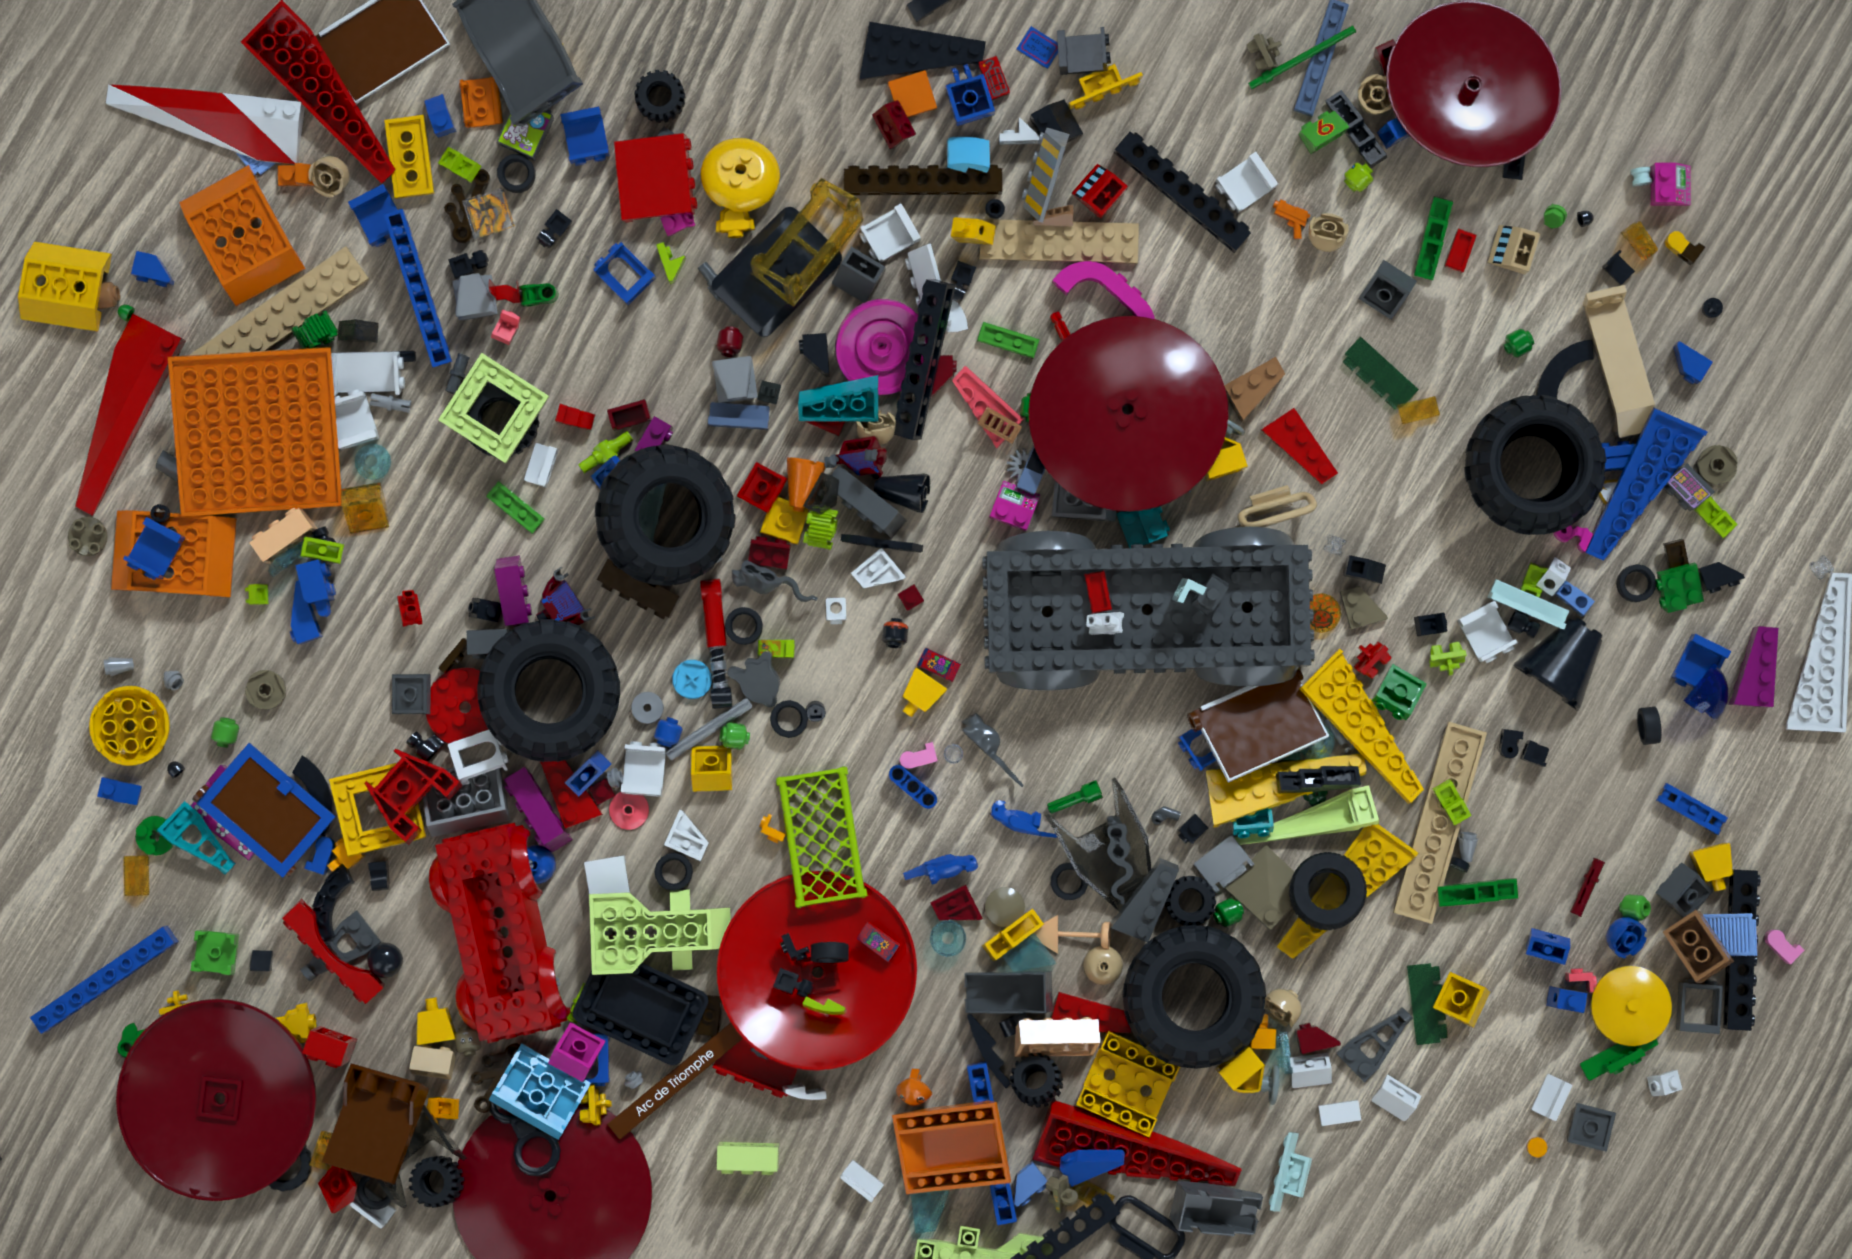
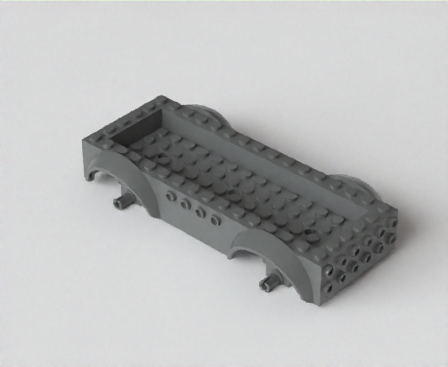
M1265 527L1222 529L1200 537L1195 541L1193 547H1183V544H1171V548H1163V544H1151V548H1143V545L1138 544L1131 545V548L1123 549V545H1111V549H1096L1094 543L1087 537L1062 531H1035L1009 537L1000 542L995 551H987L986 556L982 557V569H986V576H983V589H987V596L983 597V609H987V616H984V629H988V636H984V649H988V656L984 657L985 669H988V673H996L1003 684L1028 690H1064L1083 687L1096 681L1100 671H1114V674H1125L1127 670H1134V673H1146V670H1154V673H1166V670L1186 672V669H1194L1197 676L1205 681L1232 686H1263L1288 681L1296 675L1298 667L1310 666L1311 662L1315 660L1314 649H1311V642L1314 641V629H1310V622L1314 620L1313 609H1310V602L1313 601V589H1309V582L1313 579L1312 569H1309V562L1312 561V550L1308 549V545H1294L1292 538L1280 530ZM1104 570L1112 610L1093 614L1124 613L1122 619L1123 631L1122 633L1112 635L1089 634V627L1086 626L1087 616L1091 615L1092 611L1084 574ZM1212 572L1229 583L1227 591L1215 609L1208 615L1191 604L1197 594L1190 590L1183 603L1172 600L1182 578L1190 579L1203 586ZM1244 602L1252 604L1253 610L1250 613L1242 611L1241 606ZM1143 605L1151 607L1152 612L1150 615L1142 613ZM1043 607H1052L1053 615L1051 617H1044L1042 615Z

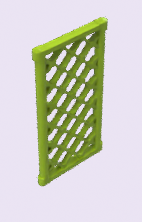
M845 766L837 769L776 778V784L780 790L796 900H794L796 908L868 896L867 889H864L847 781L848 768ZM838 774L839 779L835 782H830L825 778V775ZM820 777L814 786L806 782L805 779ZM800 780L795 789L787 787L786 782ZM821 780L831 784L826 794L816 789ZM802 783H806L811 787V791L806 797L797 793V789ZM832 788L841 790L842 798L837 802L828 798ZM813 791H817L823 796L818 805H814L808 800ZM794 794L803 799L798 808L790 806L789 798ZM825 799L834 804L829 813H825L819 808ZM805 802L814 807V811L808 817L800 812V808ZM836 807L844 809L845 818L839 822L831 817V813ZM817 810L826 815V818L820 825L811 820V817ZM796 814H801L806 818V822L801 828L793 826L792 817ZM827 819H832L837 823V827L832 833L827 832L822 827ZM808 822H812L818 827L812 836L803 832V828ZM839 827L847 829L848 837L844 841L834 837V833ZM819 830H823L829 835L824 844H820L814 839ZM800 833L809 838L805 847L796 845L795 837ZM831 838L840 843L839 848L834 853L825 847ZM812 841L821 847L815 856L806 851L807 846ZM843 846L850 848L851 857L846 861L837 856L838 851ZM822 850L832 854L827 864L817 859ZM802 853L812 857V861L807 867L799 865L798 857ZM833 858L843 862V866L838 872L829 868ZM814 861H818L824 866L819 875L809 871V867ZM845 866L853 868L854 877L850 880L840 876V872ZM826 869L835 874V877L829 884L820 879V876ZM806 872L815 877V881L810 887L802 885L801 876ZM837 877L846 882V886L841 892L832 887V883ZM816 881H821L827 886L822 895H818L812 890ZM848 886H852L857 890V893L843 895ZM828 889L838 893V896L823 898ZM812 892L818 896V899L805 901L804 896Z

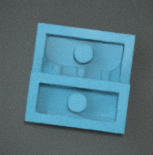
M975 137L948 138L947 167L966 173L968 167L987 173L990 168L989 140Z

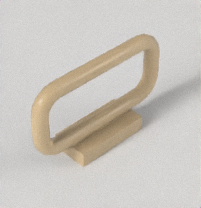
M1286 485L1250 496L1252 507L1242 510L1237 518L1241 527H1266L1309 514L1316 509L1317 502L1314 496L1308 492H1299L1291 495L1290 489ZM1307 500L1309 504L1305 507L1255 522H1247L1246 520L1247 516L1253 514L1256 517L1293 506V502Z

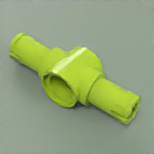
M626 431L614 440L608 441L606 439L593 448L592 455L580 462L578 466L584 474L598 464L601 466L615 455L618 457L619 450L631 443L633 438Z

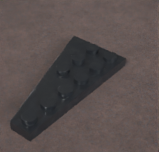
M869 21L859 81L924 70L928 71L936 68L942 69L956 65L975 64L983 61L986 41Z

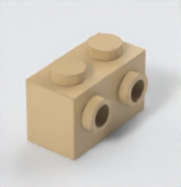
M425 1044L420 1045V1047L414 1046L409 1070L413 1075L451 1080L456 1056L447 1047L433 1049Z

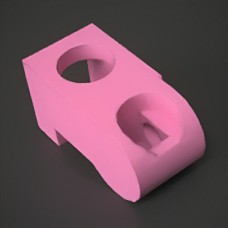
M933 742L925 744L926 750L914 753L910 751L904 752L900 757L901 765L909 769L937 762Z
M1771 929L1764 935L1765 943L1786 964L1791 965L1805 951L1798 944L1792 946L1785 939L1783 932Z

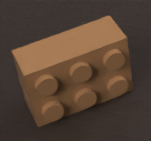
M1693 911L1663 931L1697 983L1704 982L1734 962L1701 911Z

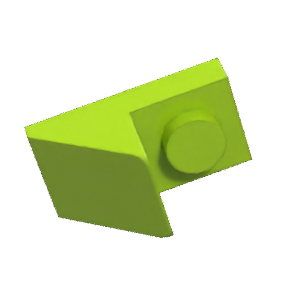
M664 242L656 244L671 285L675 282L682 269L686 257L682 256L670 260L673 257L669 246L665 247Z

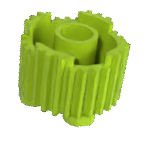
M816 506L811 508L806 524H810V526L805 531L803 543H807L808 546L831 550L833 543L830 541H832L834 534H836L838 519H834V517H837L838 511Z

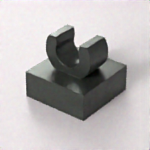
M762 380L757 400L777 405L781 385Z

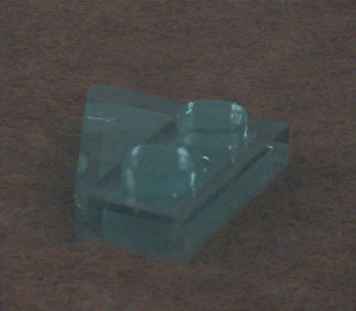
M303 541L275 558L268 570L272 577L291 566L297 558H303L300 556Z
M1032 933L1002 956L1013 972L1056 964L1035 933Z
M1286 1030L1278 1031L1276 1048H1279L1280 1056L1276 1057L1277 1066L1281 1068L1284 1074L1293 1073V1068L1290 1064L1291 1053L1288 1032Z

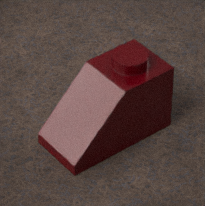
M940 355L931 397L953 377V372H957V360H953V355Z
M1310 1022L1300 1024L1299 1028L1295 1029L1301 1054L1341 1046L1339 1040L1317 1026L1311 1025Z

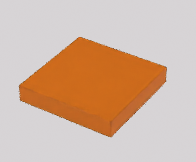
M926 70L888 82L893 101L898 100L908 118L937 109Z

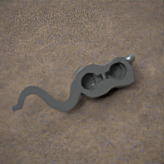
M748 560L742 563L740 570H732V580L736 587L748 586L759 594H768L781 584H787L791 586L795 597L801 602L817 601L818 597L813 595L809 597L803 596L800 593L798 584L791 577H777L773 571L759 567Z
M977 713L964 719L962 723L966 727L962 729L963 733L994 760L1016 783L1023 787L1022 782L1019 781L1004 761L996 755L1000 746V737L996 730L986 725Z
M1109 816L1107 818V834L1110 843L1107 847V854L1118 866H1123L1126 869V874L1113 883L1111 893L1115 898L1121 900V904H1124V897L1117 893V888L1128 881L1133 875L1132 865L1125 861V858L1131 851V846L1126 838L1128 833L1126 825L1121 823L1119 816Z

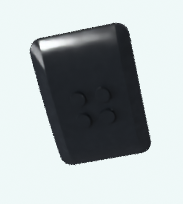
M786 207L714 278L711 287L713 292L757 335L768 337L840 265L842 254L797 209Z
M641 963L633 973L592 975L591 971L573 1009V1017L577 1022L668 1065H677L682 1061L708 1006L709 999L705 992Z

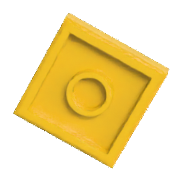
M777 497L769 513L765 515L760 533L798 545L809 509H805L804 512L793 511V507L789 506V500Z

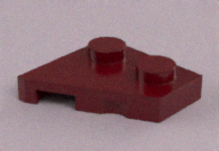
M966 884L930 902L939 920L983 919Z

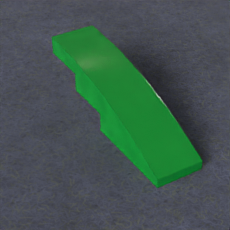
M1433 196L1414 276L1429 280L1434 279L1453 205L1452 200Z
M1517 878L1437 886L1439 907L1518 899Z

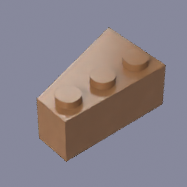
M1276 357L1224 385L1227 398L1241 422L1285 375Z

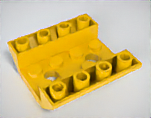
M34 242L24 258L18 292L20 319L98 332L102 312L98 311L97 308L104 273H109L112 254ZM40 276H45L46 283L43 286H38L37 279ZM78 282H83L85 285L82 292L76 291L75 287Z
M1108 1031L1085 1078L1076 1105L1150 1137L1157 1121L1156 1117L1180 1067L1168 1064L1156 1058L1143 1046ZM1105 1070H1114L1115 1077L1112 1080H1106L1104 1078ZM1148 1085L1151 1087L1152 1091L1149 1096L1141 1095L1140 1089L1142 1086Z

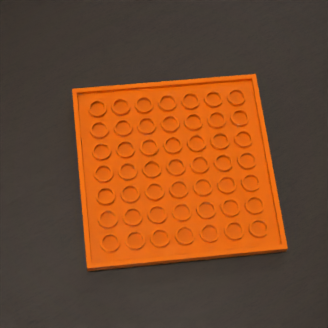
M331 347L168 357L181 517L343 506Z

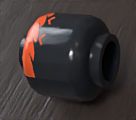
M891 618V621L883 625L882 641L889 648L898 649L907 643L909 627L902 623V619Z

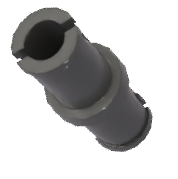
M460 353L457 354L453 370L451 369L449 373L451 376L445 391L451 394L456 393L461 380L465 378L464 372L470 357Z

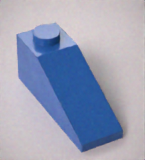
M298 580L295 583L290 636L293 642L302 645L321 638L323 635L312 605L303 599Z
M1077 1150L1072 1153L1069 1152L1061 1157L1060 1171L1068 1176L1069 1184L1072 1187L1124 1165L1125 1152L1123 1150Z

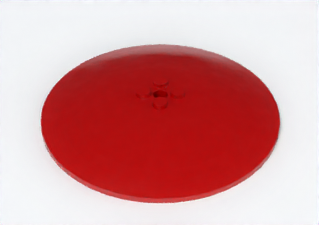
M821 871L810 872H812L815 875H819ZM824 871L820 879L829 884L835 877V874L830 871ZM806 872L801 876L802 885L810 887L815 881V877ZM840 873V876H842L846 880H850L852 878L851 876ZM791 874L779 878L755 892L744 902L731 919L721 941L717 959V984L720 998L730 1022L739 1035L766 1058L779 1064L802 1070L820 1071L845 1067L877 1051L894 1035L904 1021L910 1009L917 983V959L910 931L897 909L885 896L867 883L863 882L864 889H867L868 895L865 898H852L796 908L794 901L796 900L793 875ZM839 877L832 883V887L838 892H841L846 886V882ZM816 881L812 890L818 895H822L827 886L821 881ZM848 886L843 895L857 893V890L852 886ZM828 889L823 898L838 896V893ZM812 892L804 896L805 901L818 899V896ZM867 922H871L901 944L891 961H886L857 939ZM789 933L796 951L808 946L810 953L807 954V958L796 962V959L791 961L788 952L784 954L780 942H783L781 936ZM819 942L846 943L849 945V960L841 963L812 962L811 944ZM817 967L824 971L823 976L820 978H815L812 975V971ZM780 968L798 974L799 979L797 982L806 979L814 983V989L809 998L822 1005H825L827 999H830L845 1007V1014L831 1015L810 1010L803 1006L802 1003L805 998L797 995L798 991L794 989L791 995L773 988Z

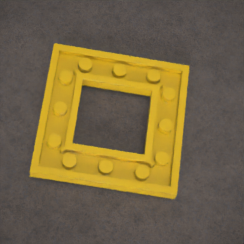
M397 763L329 779L348 857L406 843L389 826L362 832L354 799L355 794L368 791L364 784L366 781L375 788ZM417 804L407 815L422 830L413 841L426 838L419 805Z

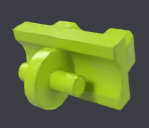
M1460 642L1449 644L1450 652L1443 653L1441 645L1431 646L1430 668L1439 667L1440 671L1447 670L1448 675L1451 676L1453 675V669H1459V663L1465 662L1467 654L1466 650H1462Z

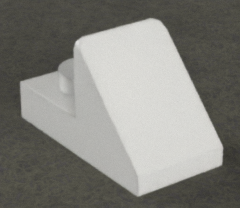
M1021 118L1018 120L1019 133H1015V130H1005L999 135V145L1038 144L1039 135Z

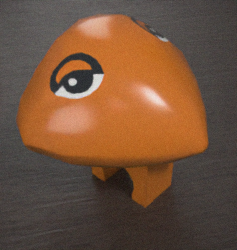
M914 1068L911 1070L910 1077L899 1083L896 1088V1093L900 1099L911 1106L924 1103L933 1094L930 1088L921 1081L920 1069Z

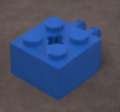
M968 64L964 65L963 68L967 79L960 81L958 70L953 68L952 73L955 83L945 86L957 126L995 115V109L984 74L972 77ZM969 96H971V99L975 98L971 104L966 102Z
M318 559L295 565L303 599L316 606L318 615L322 617L331 615L329 601L335 600L336 589L334 584L330 583L329 576L332 574L329 564Z

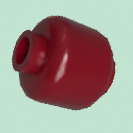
M727 326L719 331L716 348L721 352V355L733 357V355L740 353L744 336L738 328Z

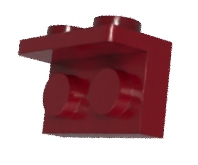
M898 100L883 105L872 114L889 149L896 148L906 139L916 135Z
M760 536L751 539L748 561L760 566L780 569L788 568L791 545H788L786 540L775 539V542H768L766 537Z

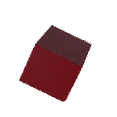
M645 399L607 410L613 431L652 420Z

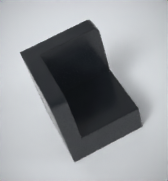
M1527 740L1520 759L1546 767L1547 763H1545L1549 748L1539 745L1537 742Z

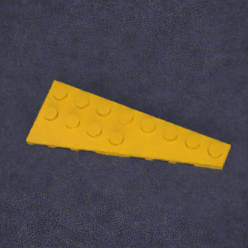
M1338 649L1299 689L1396 792L1410 804L1424 788L1414 771L1409 768L1404 759V754L1402 751H1399L1394 742V737L1386 729L1384 720L1374 703L1366 695L1361 681H1358L1352 671L1351 664H1348L1342 654L1343 651Z
M1361 754L1271 763L1229 783L1221 769L1207 770L1205 774L1213 828L1229 821L1234 822L1246 815H1253L1260 810L1270 809L1293 801L1295 798L1305 794L1310 795L1313 793H1278L1277 772H1297L1299 769H1319L1321 766H1358L1359 775L1363 776L1367 772L1365 758Z
M1376 824L1364 827L1344 856L1350 858L1362 871L1367 886V898L1419 853L1385 828ZM1330 873L1311 899L1317 907L1325 910L1339 907L1346 898L1347 890L1345 883L1339 876ZM1298 917L1277 948L1294 959L1328 930L1311 927Z

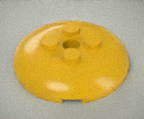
M732 138L715 145L705 156L701 167V182L708 197L718 206L732 209L735 212H748L765 205L774 196L780 180L779 166L771 151L761 143L747 138ZM737 170H742V171H744L745 173H744V174H738V173H736V171H737Z
M122 686L107 692L97 705L94 706L90 716L89 730L94 746L104 757L116 764L133 766L153 759L163 749L169 736L170 720L166 707L154 693L137 686ZM131 720L136 724L133 731L127 729V723Z

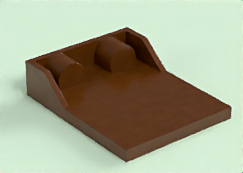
M351 1063L344 1080L343 1106L322 1163L395 1185L429 1088L415 1081Z

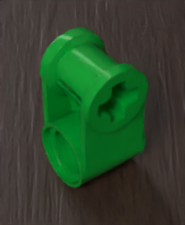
M549 283L519 286V290L522 291V307L554 303L559 297L558 290ZM547 289H553V295L550 298L544 297V292Z

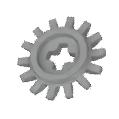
M1022 448V454L1016 450V457L1012 454L1009 456L1013 461H1007V464L1011 465L1007 472L1013 471L1010 477L1012 479L1014 476H1017V483L1023 472V469H1019V465L1022 464L1021 461L1023 460L1027 462L1032 451L1031 449L1028 454H1026V449Z

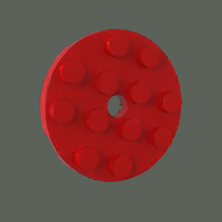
M474 668L453 669L441 675L431 686L430 714H426V718L433 732L448 744L489 730L481 715L478 703L477 685L480 670ZM463 702H468L471 706L470 711L467 713H463L460 710V705Z

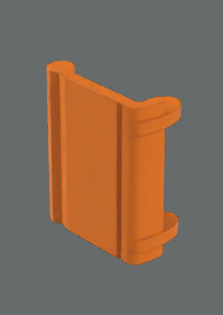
M494 78L460 80L459 87L461 89L463 123L465 127L472 128L503 124L500 92Z

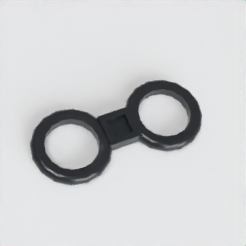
M491 1102V1109L489 1110L491 1115L503 1124H511L518 1137L513 1154L517 1167L529 1176H542L553 1170L560 1160L561 1148L559 1141L515 1115L508 1116L500 1113L496 1104ZM536 1137L548 1140L552 1147V1156L549 1162L539 1168L526 1165L522 1157V1150L525 1144Z

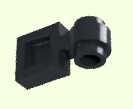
M556 209L544 224L549 230L545 231L543 229L537 236L538 243L544 248H551L556 241L554 234L561 237L572 224V220Z
M483 250L472 253L473 257L471 259L467 253L448 259L454 278L458 279L460 276L474 273L472 266H476L477 269L487 267L489 262L487 254Z
M957 261L951 278L952 281L957 282L955 284L953 300L963 299L966 289L962 285L970 286L976 270L975 266Z
M780 968L773 988L791 995L794 989L798 991L797 995L806 998V996H811L814 983L806 979L797 982L799 979L798 974Z

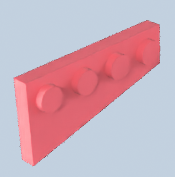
M964 366L953 378V383L978 420H980L987 407L992 408L1017 424L1024 420L967 366ZM990 414L985 423L989 425L994 415ZM997 418L992 427L996 429L1001 419ZM1004 422L1001 429L999 430L1001 433H1003L1005 427L1007 426V422ZM1014 426L1010 427L1006 436H1009L1013 432L1015 428ZM983 428L996 448L1005 441L1003 438Z

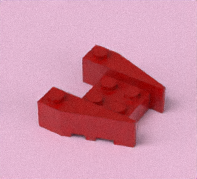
M395 749L394 752L401 758L375 788L367 781L364 784L390 829L410 845L422 831L407 817L413 808L432 787H435L450 800L463 785L446 769Z

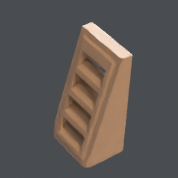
M1073 205L1047 210L1043 223L1033 216V225L1073 226Z
M990 407L985 409L977 423L1012 444L1022 428L1021 425ZM992 414L994 416L988 425L985 422L987 421L989 415ZM1000 418L1001 420L998 423L996 429L993 428L992 426L994 425L996 419ZM1004 422H1007V426L1005 427L1003 433H1001L999 430L1001 429ZM1014 426L1015 428L1010 437L1006 436L1010 427Z

